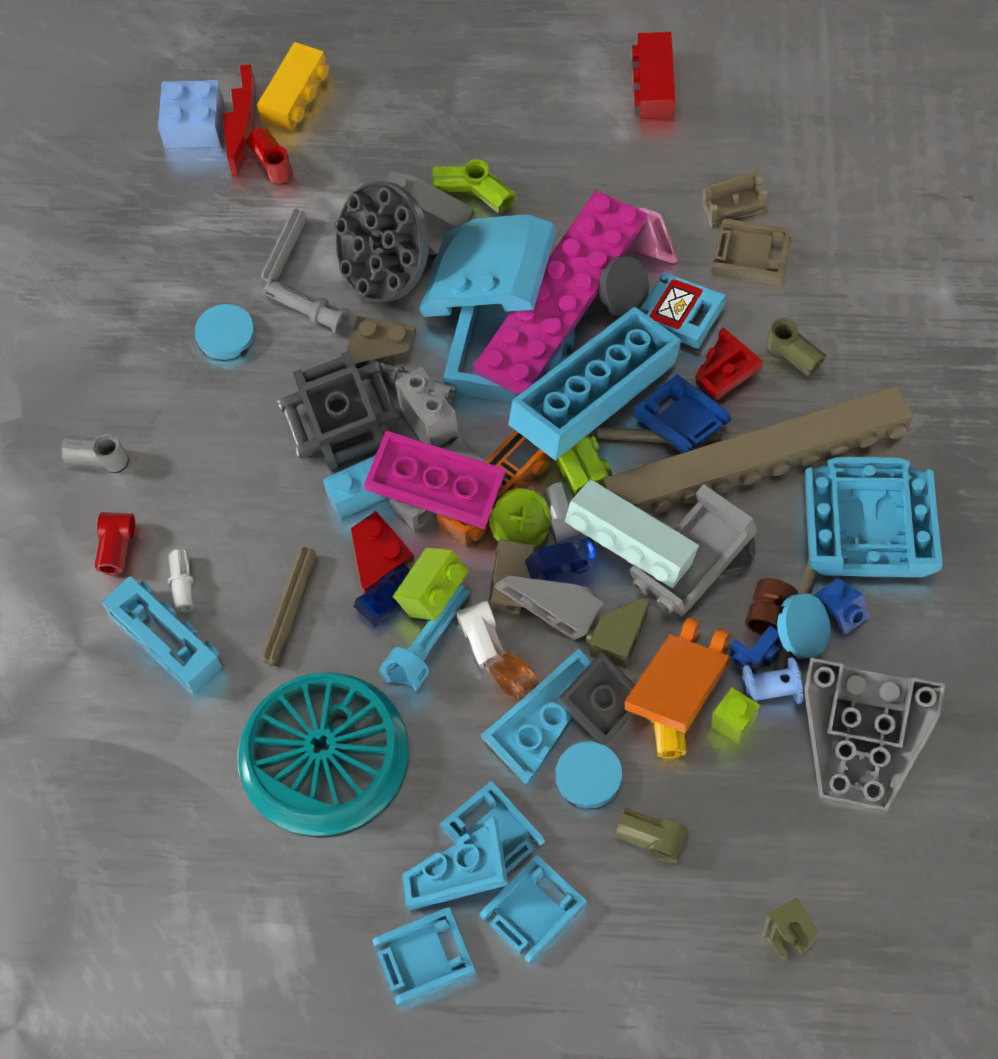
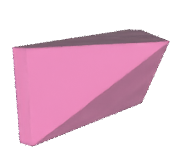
M641 207L639 210L647 213V222L627 251L672 264L677 263L679 260L662 215Z

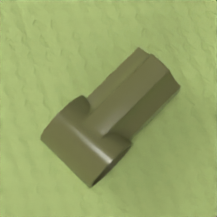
M780 318L771 325L766 344L768 351L775 356L785 357L805 375H812L823 363L826 354L798 333V327L794 321ZM778 336H784L787 339H781Z
M625 808L619 820L615 837L647 849L652 856L659 860L677 863L689 829L671 819L662 818L657 820Z

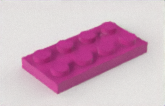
M386 430L364 483V490L485 529L503 483L506 469Z

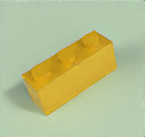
M297 42L293 43L257 103L262 123L292 132L296 123L301 122L309 101L312 102L314 100L317 87L328 75L329 66L326 63L324 51Z

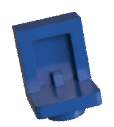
M837 578L813 595L822 602L826 611L837 619L840 631L844 634H848L869 618L863 594L840 578Z
M769 626L752 649L734 639L729 651L732 662L742 670L744 666L749 665L751 671L756 674L766 661L771 663L780 652L781 646L778 645L780 640L778 630Z

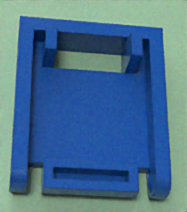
M678 374L634 407V417L681 453L698 448L722 429L723 425H727L731 421V415L726 409ZM670 395L676 399L673 404L658 414L661 402Z

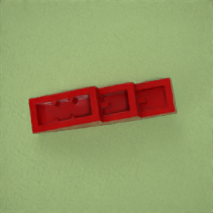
M251 64L240 65L242 88L231 89L234 112L222 113L227 159L232 176H238L249 149L246 139L250 136L251 131L254 130L256 85Z

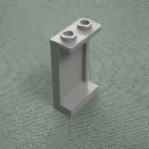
M704 484L695 493L698 503L674 529L699 545L692 566L678 583L671 588L635 565L630 569L634 579L632 584L639 592L646 596L649 593L657 598V603L668 613L675 611L682 617L685 616L757 533L754 519Z

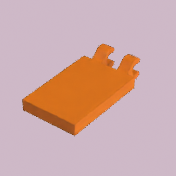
M688 617L683 624L679 637L669 634L626 698L625 710L686 733L729 666V656L725 654L730 647V644L726 643L730 632L718 628L712 637L709 648L696 644L700 637V633L696 632L700 626V621Z

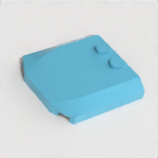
M530 214L477 218L446 231L419 308L423 317L451 315L452 307L502 304L505 312L534 310L557 232L553 222Z
M835 457L827 460V465L812 470V467L807 468L805 471L809 568L824 576L925 577L941 571L943 563L934 472L930 469H926V472L913 468L909 466L910 461L902 458Z

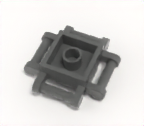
M350 350L341 353L342 357L303 372L301 369L294 371L293 375L299 391L285 396L278 401L280 410L285 412L297 444L295 450L298 457L306 458L322 449L329 470L338 468L340 463L379 449L383 439L380 427L395 424L402 419L399 409L395 408L382 376L384 370L381 363L376 362L357 369ZM366 379H371L383 412L377 415L374 414L362 383ZM298 405H305L317 438L308 440L296 409ZM368 431L372 432L373 438L333 453L332 445Z

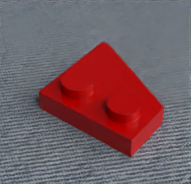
M723 327L718 333V340L714 348L709 349L705 363L700 366L695 375L696 384L717 401L762 369V360Z
M374 511L351 528L361 586L365 595L415 560L414 554L377 511Z

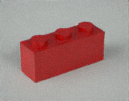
M672 32L638 33L637 45H632V62H638V67H633V85L639 84V90H634V107H640V119L674 118L675 84Z

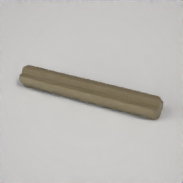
M301 547L298 551L261 654V659L264 663L270 665H277L279 663L316 559L313 549Z

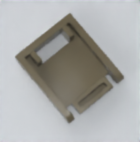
M723 219L714 254L712 274L782 286L792 229ZM771 247L782 248L780 264L778 261L769 260Z

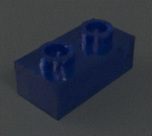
M585 537L537 548L525 560V564L531 579L554 581L566 573L572 572L576 576L591 569L590 565L600 556L593 539Z

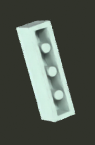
M590 480L571 500L564 521L671 588L678 583L692 566L699 548L697 543L593 480Z

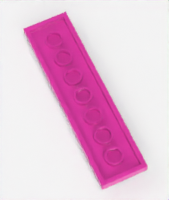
M595 190L549 256L534 310L510 312L473 365V372L518 395L538 381L598 294L599 279L603 268H607L612 258L624 256L647 222V213Z

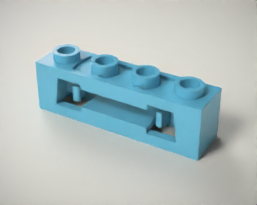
M129 576L102 601L106 611L195 695L223 669L218 659L220 652L209 641L202 643L196 637L199 635L198 632L188 621L185 620L181 623L175 618L177 615L176 611L166 601L159 603L154 598L155 592L146 582L138 583ZM143 606L149 610L153 620L183 647L176 654L184 667L177 661L172 649L143 623L148 617Z

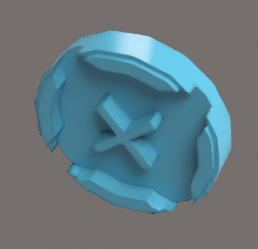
M232 304L215 305L206 310L198 318L194 328L195 339L200 349L209 357L220 360L232 359L241 355L240 352L244 351L245 348L248 349L255 337L254 323L248 312L238 305Z
M811 594L790 596L783 602L782 606L785 607L783 612L778 614L777 620L778 635L782 646L787 652H792L795 655L793 657L797 659L816 658L824 652L829 642L830 620L826 608L817 597Z
M593 741L579 742L569 747L559 757L555 769L556 785L562 797L568 802L570 801L584 809L599 808L609 803L615 797L622 783V767L616 754L606 745Z

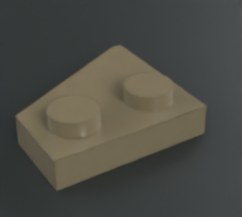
M357 316L347 351L350 350L356 366L366 364L371 359L384 363L388 360L396 361L409 358L416 335V328L413 325Z

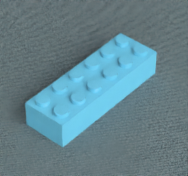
M633 307L512 400L508 425L551 458L557 460L673 367L677 359L681 339L639 309Z

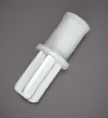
M176 549L169 554L171 578H169L168 584L172 587L173 609L176 612L185 613L195 608L191 588L194 578L190 575L188 553L185 550Z

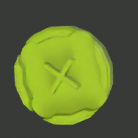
M514 488L502 493L496 499L489 517V526L494 538L498 542L499 540L534 545L535 548L540 546L548 537L550 520L552 518L548 503L539 493L533 490Z

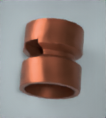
M774 578L760 579L753 595L754 603L750 605L745 620L746 627L760 636L764 634L769 626L778 630V614L782 613L785 607L782 604L790 596L798 594L796 588L782 580Z

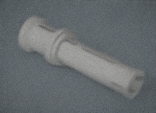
M270 279L264 288V291H266L264 295L306 314L312 323H321L332 328L335 334H341L348 326L350 311L345 308L338 309L330 305L329 301L324 298L315 299L275 279Z

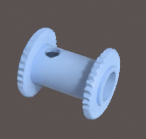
M789 658L787 669L752 674L749 665L744 666L742 671L744 695L756 703L759 700L793 695L795 702L801 704L803 701L804 685L796 660Z

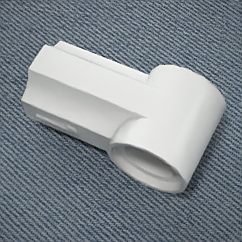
M487 601L456 611L464 638H468L480 669L498 666L502 661L506 660L495 630V620Z

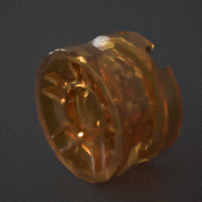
M508 650L502 656L503 660L501 662L496 661L489 667V672L499 687L510 698L519 702L526 696L525 692L528 689L532 690L539 684V680L524 659L519 655L513 657L514 652Z

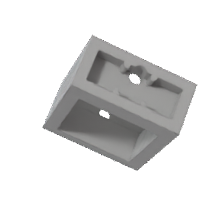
M422 366L395 381L402 419L418 441L442 448L445 444L453 443L459 438L455 410ZM433 391L435 395L430 396L428 393Z

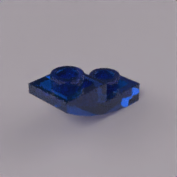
M403 564L381 577L378 586L356 598L353 607L374 627H377L402 609L393 598V595L410 572V569Z

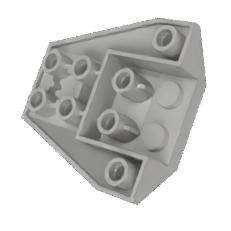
M810 658L804 694L819 797L888 811L940 717L945 684L913 677L907 679L846 667L841 663Z

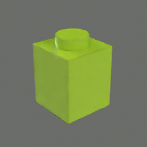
M732 687L713 712L711 727L739 745L756 722L760 705Z

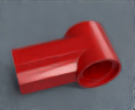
M258 127L251 131L250 136L246 139L247 145L266 170L269 180L276 184L287 182L293 174L287 150L278 144L267 128L262 129Z
M101 512L97 522L99 544L94 567L98 572L105 573L106 575H118L124 571L128 542L133 541L135 535V517L133 513Z

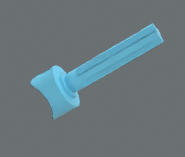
M462 583L436 621L429 620L407 650L400 647L392 649L379 668L380 675L387 683L408 685L414 689L415 693L429 674V669L424 663V659L455 616L456 611L460 609L471 593Z

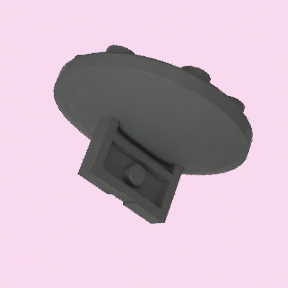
M375 181L360 186L348 196L339 218L335 221L336 252L340 274L346 278L359 295L371 301L389 302L407 295L417 285L426 264H433L438 255L429 246L427 224L418 202L410 192L396 183ZM349 277H356L358 279L356 287Z

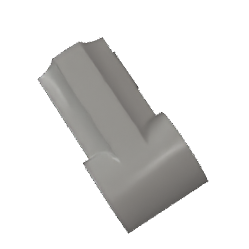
M102 434L97 438L68 436L62 443V460L65 464L102 466L106 471L118 472L128 462V455L114 434Z
M559 482L543 490L552 518L550 525L556 547L559 548L588 540L587 535L564 522L570 502L574 498L570 485Z

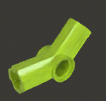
M471 160L465 166L433 167L434 187L443 192H466L471 197L483 200L498 214L506 213L516 200V193L489 172L487 163L482 160Z

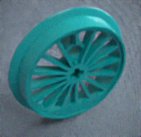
M341 673L308 674L282 684L268 694L254 709L245 724L239 742V775L243 788L252 804L264 817L277 826L294 833L309 836L340 834L367 823L378 815L393 799L402 784L408 765V735L404 721L395 705L382 691L360 678ZM325 692L319 729L309 694ZM332 692L347 695L343 705L335 704L330 706ZM305 696L314 731L289 704L290 702ZM356 698L367 706L353 716L349 707ZM285 707L306 734L273 717ZM373 712L377 714L382 724L354 732L355 726ZM337 716L346 717L347 721L337 728L330 725L333 718ZM269 724L299 740L265 738L262 735ZM384 732L387 735L386 747L347 744ZM327 745V751L321 749L319 753H317V747L324 748V746ZM259 746L294 749L258 760ZM343 753L385 756L381 769L377 771ZM296 759L273 778L261 770ZM337 759L375 779L364 791L360 790L337 762ZM331 765L357 794L355 798L339 804L329 768ZM304 766L291 788L281 783ZM314 767L310 797L299 793V790ZM321 768L325 770L334 806L317 800Z

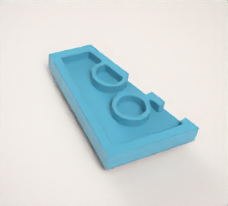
M493 816L485 821V826L471 835L466 833L458 838V843L442 853L436 852L403 873L406 907L412 911L508 885L498 820Z

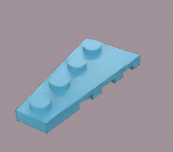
M580 649L567 658L481 736L526 786L572 718L555 699L591 662Z

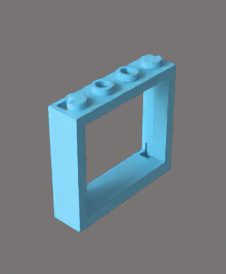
M480 305L462 306L443 377L444 383L455 386L454 393L456 395L512 404V400L518 394L479 375L463 373ZM575 330L571 332L550 363L548 372L569 357L566 356L567 348L573 347Z

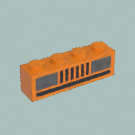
M516 430L485 461V463L506 469L497 498L502 493L514 488L527 489L530 480L535 475L540 476L549 464L548 455ZM437 514L438 526L465 547L473 540H479L486 532L487 526L485 529Z

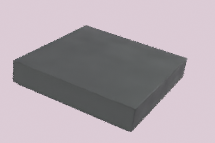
M600 652L555 700L598 743L606 745L634 715V713L625 710V700L635 684L603 652Z

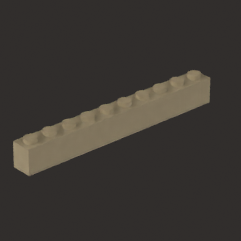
M898 385L603 478V487L647 514L653 512L660 514L678 504L697 502L695 493L703 484L720 495L732 487L741 484L751 485L759 481L760 478L772 474L779 476L797 466H811L822 458L829 456L839 457L848 450L857 447L867 448L874 445L877 441L888 437L891 439L898 438L909 430L912 414Z

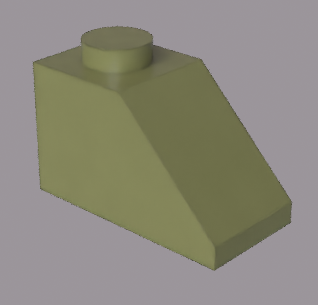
M641 598L602 614L597 626L592 624L587 634L586 643L590 644V656L595 658L600 652H603L615 665L627 669L649 613V599Z

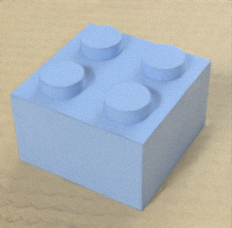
M218 80L162 82L158 130L165 149L221 147L224 100Z

